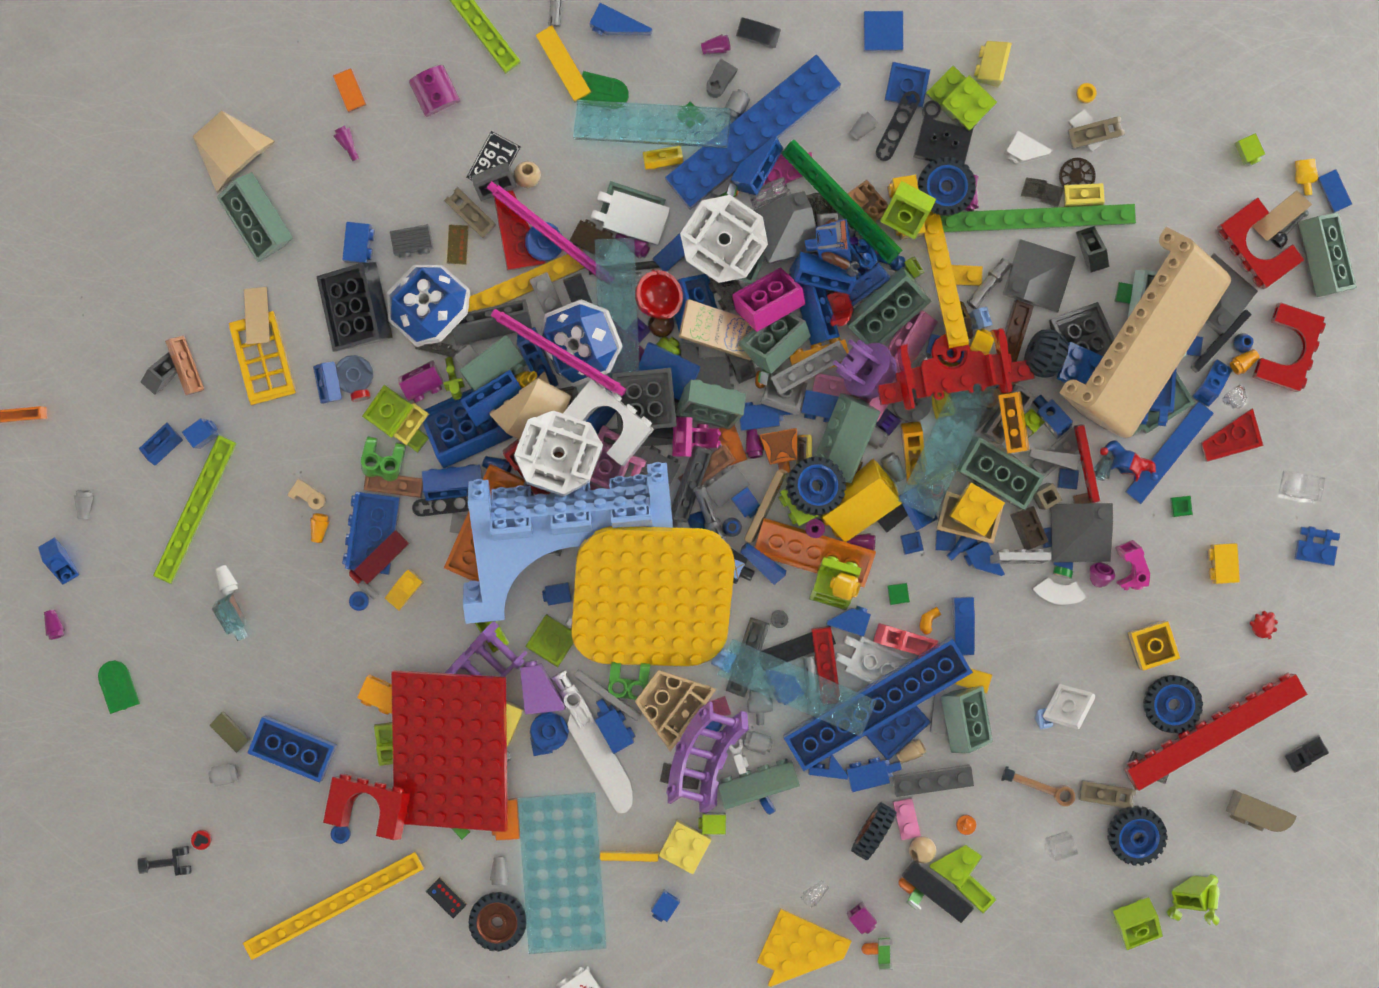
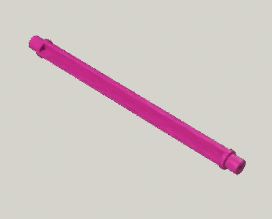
M491 181L487 186V189L492 192L493 196L597 278L608 285L613 282L615 278L607 270L505 191L500 185L497 186Z
M496 309L493 310L491 317L495 318L498 323L515 331L564 363L595 380L614 394L617 393L623 396L626 392V388L622 387L619 382L602 374L597 369L504 312Z

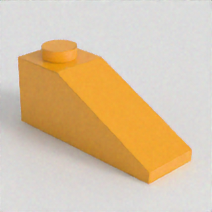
M920 421L901 423L907 486L916 485L926 477L924 439Z

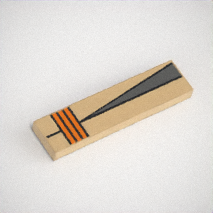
M783 469L776 471L745 535L744 540L747 542L755 541L763 519L766 518L788 473Z

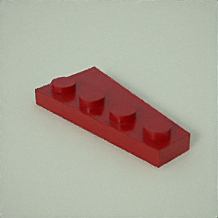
M513 190L507 191L514 198H516ZM493 196L507 271L546 264L545 261L533 258L526 249L525 237L530 229L528 223Z

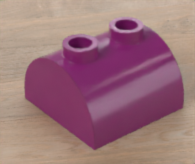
M444 65L429 68L409 80V84L425 117L460 102V98Z
M434 360L398 377L399 385L407 400H413L414 403L425 398L423 394L429 391L435 394L442 390L443 379Z

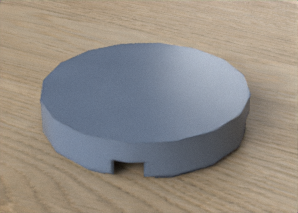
M350 355L342 358L337 363L336 371L339 386L343 391L352 393L367 389L371 385L373 369L370 363L363 357Z

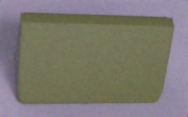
M221 712L209 725L236 753L250 740L225 712Z

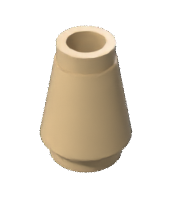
M913 739L896 755L901 764H903L904 762L922 757L927 751L920 739Z

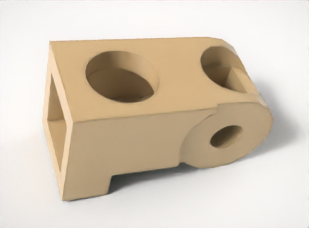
M297 479L287 494L293 500L299 496L308 502L309 507L314 510L321 509L326 504L325 496L301 479Z

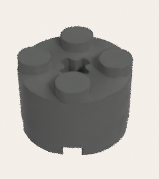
M913 389L914 402L917 403L914 409L906 410L904 402L892 403V408L899 419L905 422H917L929 414L932 407V397L930 399L917 398L916 391Z

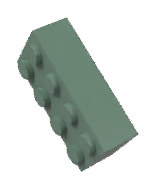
M977 436L973 437L954 469L1022 510H1026L1045 478L1042 474Z

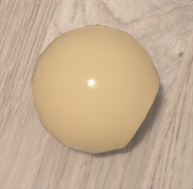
M524 161L515 168L514 178L519 186L531 188L539 182L541 172L534 162Z
M918 837L912 841L909 853L917 863H928L936 854V846L931 839Z

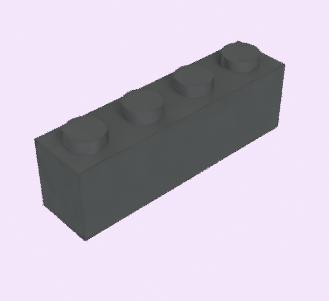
M526 299L468 312L452 330L456 346L516 333L491 317L494 309L504 312L532 329Z
M970 765L899 774L892 777L896 797L974 786Z

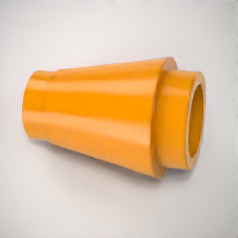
M1252 349L1232 358L1230 367L1235 374H1244L1260 356L1255 349Z
M313 513V517L310 518L312 542L322 543L330 522L328 515Z

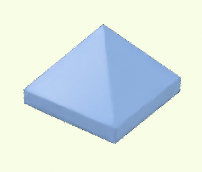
M1047 708L1038 710L1035 716V721L1040 729L1053 727V722L1047 721L1043 717Z

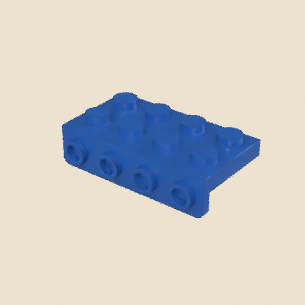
M356 492L355 495H352L351 507H353V514H350L348 518V526H351L350 534H347L345 539V545H348L347 553H344L342 561L345 569L355 570L396 530L400 498ZM391 563L380 574L389 575Z

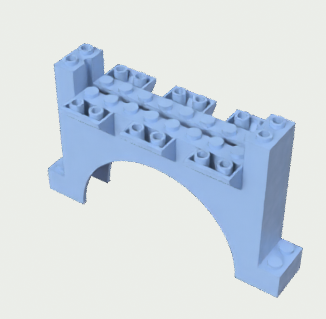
M655 462L647 464L648 475L637 474L629 477L617 476L609 478L610 489L598 488L590 490V483L566 496L553 494L552 492L547 495L537 494L532 496L531 486L523 485L513 488L500 487L492 489L490 494L489 480L476 479L469 481L468 507L479 581L464 583L463 609L466 624L505 620L506 597L511 585L521 571L533 561L548 553L564 548L580 547L585 539L587 540L599 529L612 526V528H673L667 463Z

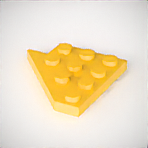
M780 908L757 959V963L774 970L768 982V986L772 987L843 960L852 941Z

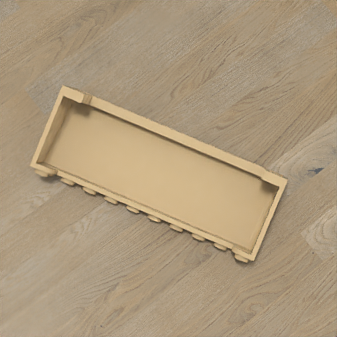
M1165 227L1161 233L1159 243L1164 249L1170 251V254L1086 385L1077 380H1069L1059 392L1082 416L1122 438H1129L1135 433L1231 283V277L1227 271L1193 240L1168 227Z

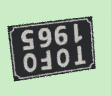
M491 131L466 178L472 180L473 175L508 162L509 166H511L521 146Z

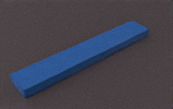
M1198 401L1151 459L1155 463L1156 473L1159 476L1158 479L1155 481L1151 480L1150 472L1143 471L1138 481H1133L1125 492L1139 504H1142L1214 413Z

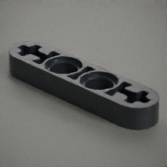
M908 91L903 95L876 148V156L879 160L888 161L893 156L919 105L920 97L915 91ZM913 94L915 95L916 103H911L909 108L913 110L910 113L907 109L900 107L902 104L906 106L908 103L906 96ZM902 111L908 115V119L904 123H900L897 120V114ZM891 129H896L899 133L898 139L894 141L888 138V132ZM885 139L889 143L895 144L894 148L889 146L888 152L890 155L882 158L879 150L880 148H885L886 144L883 143Z
M467 496L439 499L446 503V508L443 511H438L435 508V503L438 500H430L432 501L433 513H430V509H424L422 514H420L419 510H416L419 503L422 502L425 506L430 504L426 499H419L413 503L412 510L415 515L421 517L469 511ZM457 498L465 500V506L462 509H457L454 505Z

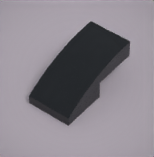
M742 17L736 36L750 42H757L771 48H776L781 29Z
M1320 735L1286 754L1285 758L1294 773L1311 765L1312 762L1329 754V751Z

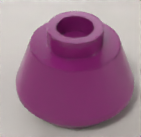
M1098 562L1090 566V580L1094 586L1099 588L1105 587L1115 579V572L1108 564Z

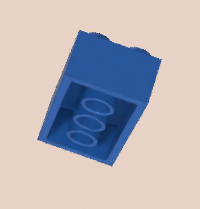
M265 715L260 720L247 753L320 783L324 779L337 744Z

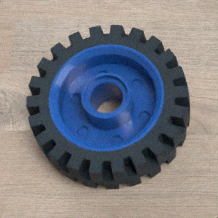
M943 157L930 162L922 170L918 179V189L936 199L931 209L934 214L951 216L960 213L971 203L976 191V180L970 167L964 164L963 161L953 157ZM949 182L952 186L951 191H944L941 184Z
M818 456L806 458L797 463L788 474L789 477L786 481L787 496L791 499L792 505H795L796 509L801 510L804 514L813 516L826 514L835 509L841 503L842 498H844L846 480L843 478V472L839 470V466L830 459L827 460L825 457ZM813 481L819 483V491L813 489Z
M1168 675L1155 680L1148 687L1149 689L1146 691L1143 701L1146 717L1156 728L1167 733H1182L1189 730L1199 721L1200 714L1203 711L1202 695L1190 680L1181 676ZM1172 699H1176L1178 705L1175 709L1171 710L1169 702Z
M1134 806V808L1127 807L1126 811L1122 809L1119 811L1120 815L1116 814L1113 817L1114 821L1110 822V828L1107 831L1112 851L1126 864L1131 863L1133 866H1137V864L1143 866L1145 862L1148 864L1152 863L1151 860L1153 858L1155 860L1158 859V854H1162L1164 852L1163 847L1166 848L1167 845L1166 840H1168L1163 821L1154 811L1143 806L1142 808L1139 806ZM1136 833H1141L1138 839H1133Z

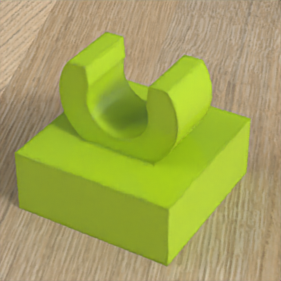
M915 256L904 262L907 266L905 270L910 275L912 274L914 278L925 273Z

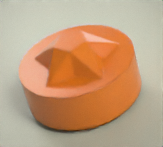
M962 815L958 818L956 827L960 833L969 835L975 831L976 821L970 815Z

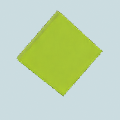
M383 385L362 417L392 438L414 405L386 385Z
M546 614L525 647L558 668L574 643L571 629Z

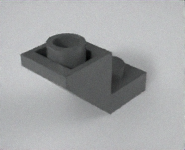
M725 353L726 358L733 366L734 374L739 384L756 377L752 359L747 360Z

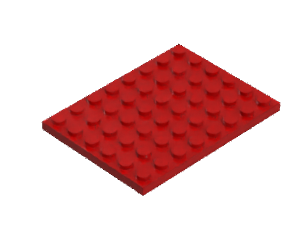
M392 671L393 786L404 788V792L410 793L404 825L506 832L508 830L506 677Z

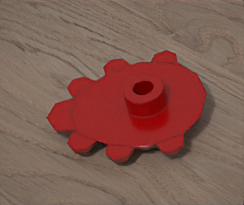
M1263 611L1262 615L1256 614V619L1250 622L1253 632L1260 638L1271 639V634L1277 631L1275 625L1278 624V620H1274L1275 614L1273 612L1267 614L1266 611Z

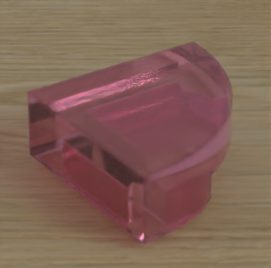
M725 696L710 701L713 702V712L724 716L731 715Z

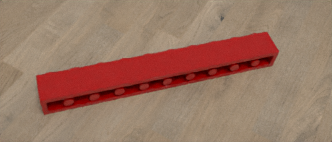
M1289 672L1278 677L1279 681L1274 684L1272 682L1265 684L1261 687L1263 690L1256 693L1254 691L1245 696L1246 700L1230 704L1228 706L1229 709L1223 713L1222 711L1214 713L1209 721L1205 722L1203 720L1194 725L1195 729L1183 731L1178 734L1179 738L1174 741L1171 739L1161 744L1160 749L1156 751L1152 749L1144 754L1145 757L1139 761L1134 759L1127 763L1128 767L1124 770L1135 790H1142L1308 695L1296 674H1289Z

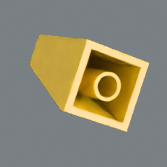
M873 458L855 474L852 483L847 482L845 484V495L841 503L832 511L822 514L820 518L826 526L830 525L833 534L837 538L847 542L902 504L896 483Z

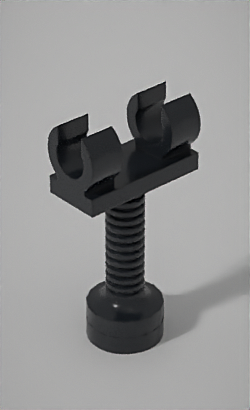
M189 847L173 848L172 859L148 861L147 858H138L139 874L148 873L150 868L174 866L175 876L191 874V866L180 867L178 856L189 854Z

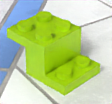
M954 65L926 92V95L931 100L940 104L941 110L952 121L957 119L968 131L997 103L970 75L966 78Z
M832 556L824 557L819 565L809 600L847 610L851 600L847 601L835 597L832 588H830V582L833 577H837L841 572L859 578L862 568L857 567L858 565L853 562L843 563Z

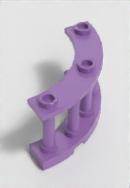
M493 621L445 673L455 674L461 668L462 670L465 669L470 675L483 676L470 664L469 658L476 653L477 655L480 654L501 674L500 677H506L514 667L518 669L525 662L523 658L527 652L524 651L517 657L496 637L497 634L494 631L499 625ZM485 641L495 645L512 662L507 669L485 649L486 646L483 644Z
M710 701L699 709L676 745V752L672 761L668 787L666 789L669 804L683 797L698 801L699 812L705 814L717 807L719 781H716L719 769H723L728 756L726 751L731 744L734 745L749 730L747 712L740 711L734 717L729 718L713 713V702ZM712 721L726 725L720 732L705 728ZM699 735L717 739L712 750L707 751L693 747ZM689 754L707 759L704 772L685 768ZM683 776L701 781L700 794L682 789Z

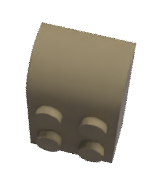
M1234 790L1226 812L1231 814L1230 818L1243 824L1248 821L1249 826L1263 831L1264 828L1273 832L1285 831L1293 825L1297 817L1288 811L1237 790Z

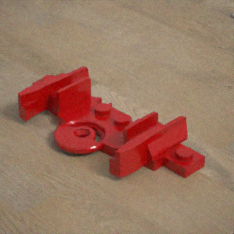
M1003 328L990 331L995 342L997 354L984 355L981 351H971L969 345L949 348L947 336L944 334L934 342L931 351L932 358L922 361L921 365L916 368H911L908 344L901 345L897 349L901 372L895 374L896 382L878 385L877 389L880 405L904 402V408L912 410L915 408L913 389L916 390L917 398L930 397L934 393L933 397L935 400L943 399L944 392L947 394L961 391L973 393V386L975 384L981 387V391H984L986 387L999 385L1000 393L1007 394L1012 392L1011 383L1032 380L1035 377L1030 371L1029 366L1026 365V360L1012 362L1011 354H1008L1007 338ZM948 350L954 352L953 357L947 355ZM961 351H964L962 361L954 367L945 366L938 358V355H941L944 361L954 363L959 360Z

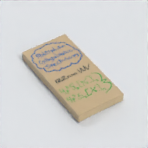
M689 299L686 301L679 338L751 360L739 346V342L753 330L742 317Z

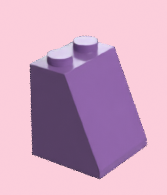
M537 660L526 661L520 667L525 714L565 710L564 701L542 663L537 664Z

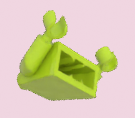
M1210 874L1208 877L1192 876L1171 891L1173 895L1172 903L1174 905L1167 910V915L1171 919L1179 921L1182 918V912L1178 908L1205 912L1209 909V912L1204 915L1205 921L1211 925L1212 920L1215 925H1218L1220 919L1215 915L1220 896V889L1217 886L1218 878L1214 874Z

